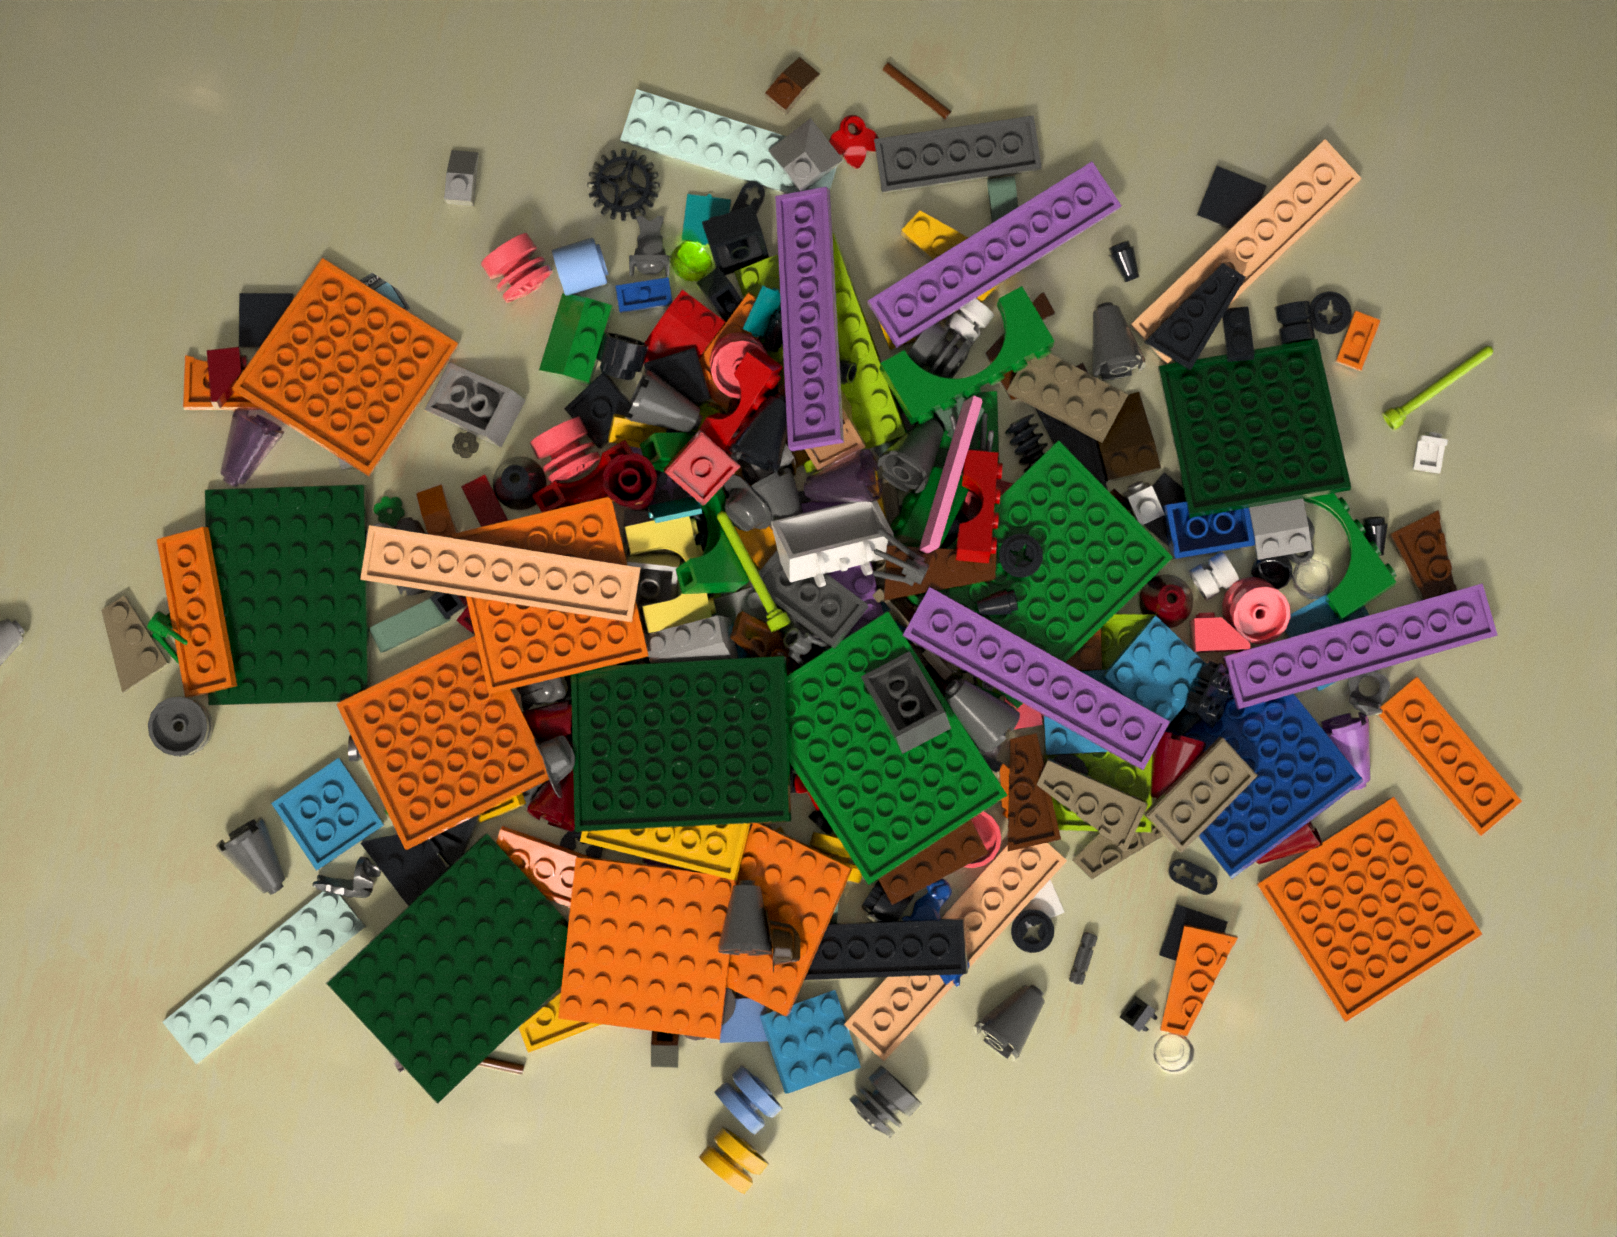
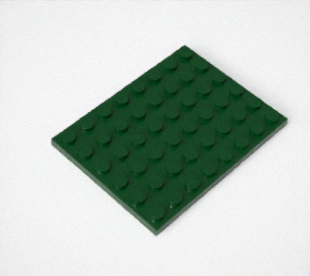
M366 485L205 490V527L209 528L237 682L235 687L208 693V705L341 702L370 688L368 581L361 580L367 542Z
M785 656L606 666L571 675L572 739L575 754V765L573 767L575 832L791 822L787 667Z
M485 833L325 984L434 1102L438 1104L562 986L568 921L495 841Z

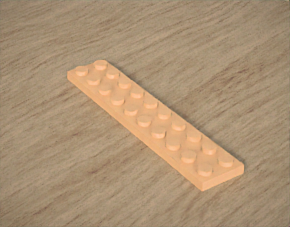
M1324 139L1148 306L1130 326L1145 341L1222 263L1246 277L1234 296L1233 302L1362 178ZM1153 349L1166 364L1171 361L1170 358Z
M369 525L361 580L632 622L641 568Z
M1044 843L1007 852V845L941 917V919L965 918L967 959L970 967L1066 863L1067 860L1050 844ZM939 975L886 977L844 1025L885 1061L954 985L953 980L945 985Z

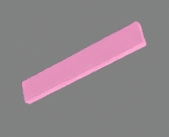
M972 396L963 402L919 548L924 553L928 554L940 546L983 402L979 397Z

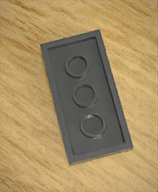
M778 550L759 571V575L775 605L834 649L869 608L867 603L828 574H823L826 585L823 587L817 586L814 577L789 582L781 565Z

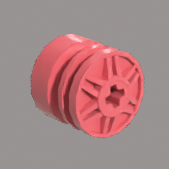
M527 233L520 234L505 242L480 263L490 279L504 277L496 288L499 292L508 289L502 295L506 303L532 293L553 273L549 265L541 267L545 262L543 256L530 260L537 247Z
M580 417L565 421L540 434L530 442L537 459L549 456L552 459L543 467L544 472L557 469L548 477L550 484L555 481L560 482L573 479L589 470L593 464L601 459L598 452L585 454L595 447L593 442L582 445L579 443L588 434Z

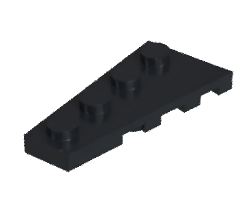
M1036 409L1053 444L1060 441L1108 490L1096 440Z

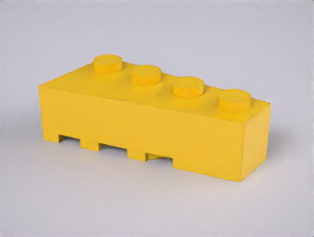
M919 211L901 230V235L929 262L969 238L922 211ZM1003 282L976 299L984 303Z

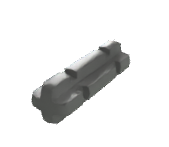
M1083 933L1081 939L1082 946H1079L1073 965L1075 968L1074 971H1071L1069 977L1071 983L1083 985L1086 977L1084 973L1088 970L1093 955L1092 948L1093 946L1095 947L1098 939L1095 934Z

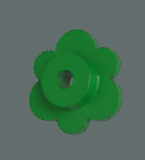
M384 496L381 499V503H377L374 506V513L379 516L378 521L382 524L387 522L390 526H396L397 521L405 515L404 509L401 508L402 500L398 497L390 499L388 496Z

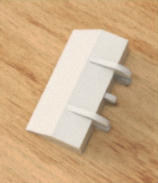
M875 496L771 521L780 562L789 582L814 577L817 586L823 587L826 585L823 574L838 570L842 572L847 571L848 568L860 565L865 576L871 575L872 568L870 562L883 559L874 554V550L878 549L886 553V546H893L890 541L878 532V529L882 528L894 537Z

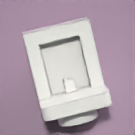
M1426 432L1425 435L1417 438L1413 470L1441 473L1444 449L1448 442L1447 439L1441 438L1442 434Z
M1136 482L1128 487L1129 491L1123 493L1125 499L1130 504L1136 520L1141 525L1165 515L1152 485L1148 482Z

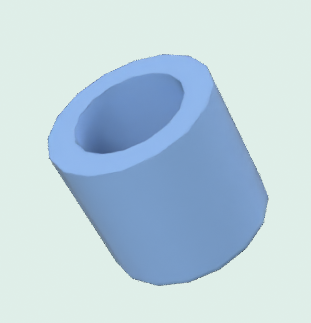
M594 238L585 239L552 250L566 296L607 284L606 275L609 274L600 245H596Z

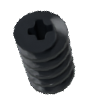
M1034 414L1013 422L1005 431L1007 436L1014 435L1009 442L1010 445H1019L1014 451L1015 455H1024L1019 460L1020 465L1028 464L1023 471L1024 473L1045 454L1043 450L1048 446L1047 442H1038L1043 433H1034L1039 424L1029 423Z

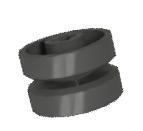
M180 696L167 698L158 703L150 714L148 721L149 737L153 744L165 754L179 757L191 756L203 750L210 741L213 732L212 717L207 708L197 700ZM182 722L184 724L182 731L176 729L177 723Z

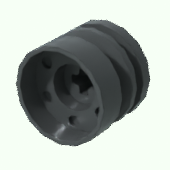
M941 320L922 332L907 355L920 368L928 365L930 367L928 373L934 375L937 372L940 374L939 377L953 379L967 360L973 343L967 339L961 348H958L956 345L962 335L958 333L950 341L947 340L945 337L949 332L950 326Z
M880 1065L869 1077L875 1090L871 1092L861 1086L858 1090L866 1099L862 1101L853 1094L849 1100L855 1106L857 1113L872 1128L891 1138L895 1132L887 1123L891 1121L900 1128L903 1124L896 1116V1113L900 1111L910 1117L922 1103L896 1077Z

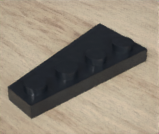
M1222 263L1143 343L1186 369L1191 370L1246 277Z

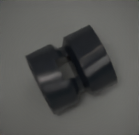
M1309 301L1292 302L1274 307L1276 320L1278 323L1283 324L1278 330L1281 345L1315 339L1313 323L1307 322V319L1311 317Z

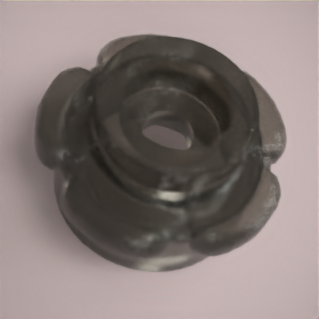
M460 432L454 437L452 449L461 458H470L473 453L478 451L479 443L476 441L474 434ZM463 443H468V446L463 447Z

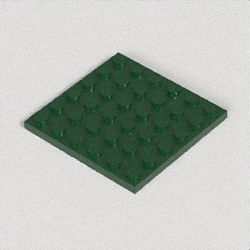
M1318 339L1254 349V360L1227 362L1225 354L1197 359L1191 370L1178 363L1158 366L1189 518L1351 490L1350 478Z

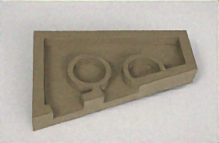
M122 596L101 610L122 693H125L169 664L126 596Z

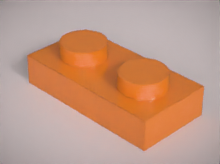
M1354 311L1335 362L1361 371L1381 320Z

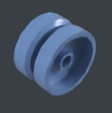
M742 1065L732 1074L733 1081L740 1088V1091L730 1083L724 1082L714 1092L727 1109L752 1134L756 1135L765 1126V1121L757 1112V1109L767 1117L774 1118L783 1108L774 1098L769 1088Z

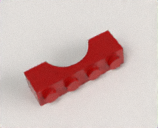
M759 348L748 351L734 372L741 389V400L738 408L733 414L715 413L706 417L699 430L706 434L727 454L731 455L732 453L728 450L730 444L749 422L754 412L766 401L765 395L767 391L777 385L781 378L778 374L783 366Z
M623 440L603 452L598 466L586 477L571 483L555 481L532 496L541 512L608 497L603 487V472L606 466L617 455L633 454L634 452L626 440Z
M968 450L963 465L962 486L971 490L978 497L982 509L974 519L959 525L956 560L989 563L990 554H996L997 538L992 537V529L998 528L999 513L994 512V504L1000 503L1001 488L996 487V479L1002 478L1003 463H998L997 452Z

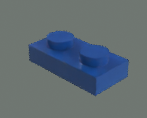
M669 277L615 286L620 313L670 306L673 302Z

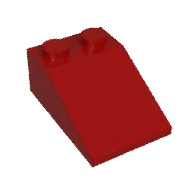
M682 289L644 342L649 345L644 363L695 347L700 359L726 322Z

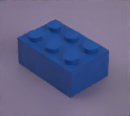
M1186 502L1169 504L1162 507L1165 514L1164 519L1170 555L1173 557L1171 560L1255 545L1249 508L1189 518Z

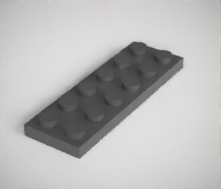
M1034 115L874 139L882 193L1042 169Z

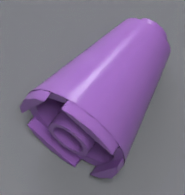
M1358 712L1359 717L1351 718V714L1347 713L1321 722V728L1363 779V782L1353 790L1366 787V783L1370 781L1369 719L1362 712Z

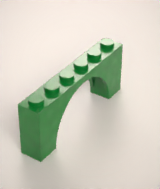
M1023 286L998 299L997 308L1004 325L1003 347L996 359L981 372L957 379L939 377L920 368L911 360L905 350L880 363L879 370L911 425L916 422L923 424L934 417V412L940 409L943 411L951 409L957 404L956 400L963 396L971 398L981 391L980 387L989 383L992 386L1005 378L1004 374L1013 370L1016 373L1024 369L1028 365L1027 362L1035 357L1037 360H1040L1052 352L1050 349L1055 341Z
M697 432L654 433L640 443L642 455L648 458L655 470L664 472L663 469ZM722 487L704 506L701 504L708 529L707 544L703 554L700 557L690 558L675 569L682 594L735 592L749 582L748 575L717 518L719 512L725 511L726 497Z
M1335 493L1303 498L1304 503L1316 505L1335 517L1344 529L1349 542L1350 560L1347 573L1340 584L1325 599L1341 622L1394 587L1396 584L1394 578L1397 575L1389 563L1384 565L1379 558V555H1381L1379 548L1373 541L1368 542L1363 534L1366 531L1358 519L1353 521L1348 513L1350 508L1342 497L1337 498Z

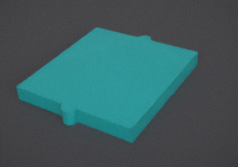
M687 194L681 241L701 243L702 246H706L708 241L702 222L714 216L730 213L731 199L712 197L711 194L707 196Z
M762 286L743 327L744 330L751 332L752 336L756 338L758 336L766 337L771 315H775L777 310H781L779 289L775 287L770 289Z
M694 497L648 506L649 518H653L655 523L702 514L701 504Z

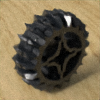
M621 149V157H617L615 150H612L611 156L613 159L608 160L605 155H602L601 159L604 165L602 166L597 162L593 164L599 172H589V177L596 180L587 183L588 188L596 189L589 193V198H599L593 205L595 208L604 205L601 210L603 216L611 210V220H615L617 214L620 213L621 221L626 222V214L630 213L634 221L637 219L635 211L639 210L641 215L644 216L646 215V211L643 208L644 205L649 208L654 207L649 197L658 199V193L651 190L660 188V183L652 182L651 180L658 178L659 175L658 172L649 173L654 167L652 162L645 166L643 165L647 159L645 155L640 156L636 160L637 151L632 150L630 157H627L626 149ZM619 165H626L621 174L616 176L606 175L610 169ZM634 167L644 175L646 179L645 188L633 182ZM627 177L630 188L622 191L620 194L619 185L616 183L622 182L623 179L626 180ZM602 183L608 184L609 187L615 190L614 203L609 202L604 197ZM642 195L635 203L621 206L627 196Z

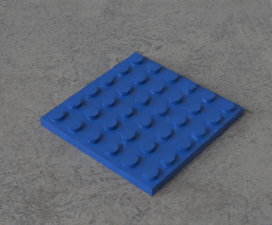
M1294 694L1237 709L1234 696L1232 695L1231 698L1227 699L1223 707L1224 713L1221 720L1216 722L1213 729L1201 719L1183 735L1205 742V751L1219 736L1224 738L1258 775L1198 836L1231 879L1363 782L1362 777ZM1171 725L1165 730V732L1180 736Z

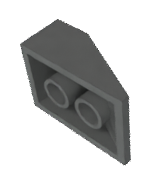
M910 651L861 676L902 754L951 729L943 707Z

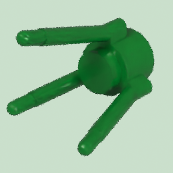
M158 611L149 621L147 628L153 632L151 637L157 640L179 664L177 653L164 638L167 639L172 636L184 645H187L188 641L173 630L170 613L165 615Z

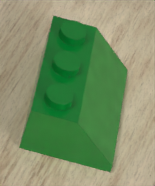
M562 293L539 371L590 385L597 367V356L603 335L608 330L614 311L613 306L587 297L566 296Z
M933 467L928 484L924 490L915 493L917 489H911L910 493L902 501L903 507L899 515L891 523L890 528L894 537L906 547H920L942 475L943 469ZM960 475L939 549L969 490L962 486L963 475Z

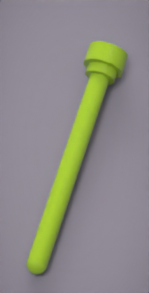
M1485 346L1400 408L1396 406L1395 408L1390 407L1382 413V417L1393 431L1404 425L1403 421L1406 420L1408 414L1493 354V348Z
M725 511L719 512L717 518L768 613L766 616L768 621L766 623L771 632L783 628L791 622L786 612L783 613L781 609H777Z

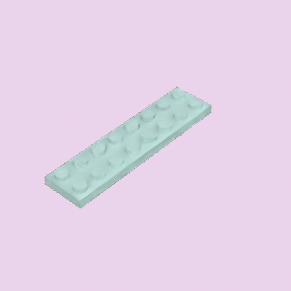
M636 89L621 135V142L747 182H758L763 187L785 194L799 192L768 152V150L787 136ZM837 167L807 190L827 187L830 190Z
M322 891L165 1019L163 1024L192 1060L198 1064L364 929L366 925L341 895Z

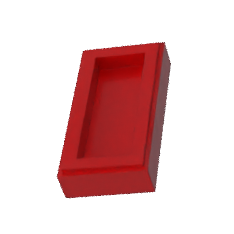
M485 474L461 486L481 527L509 521Z

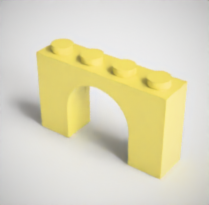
M688 516L655 523L653 520L625 527L630 556L653 550L667 549L679 554L686 562L690 558L700 557L703 554L701 545L695 544L694 535L698 534L695 518L690 519ZM707 593L681 594L673 600L642 607L648 634L712 617L711 614H716L713 598H708Z

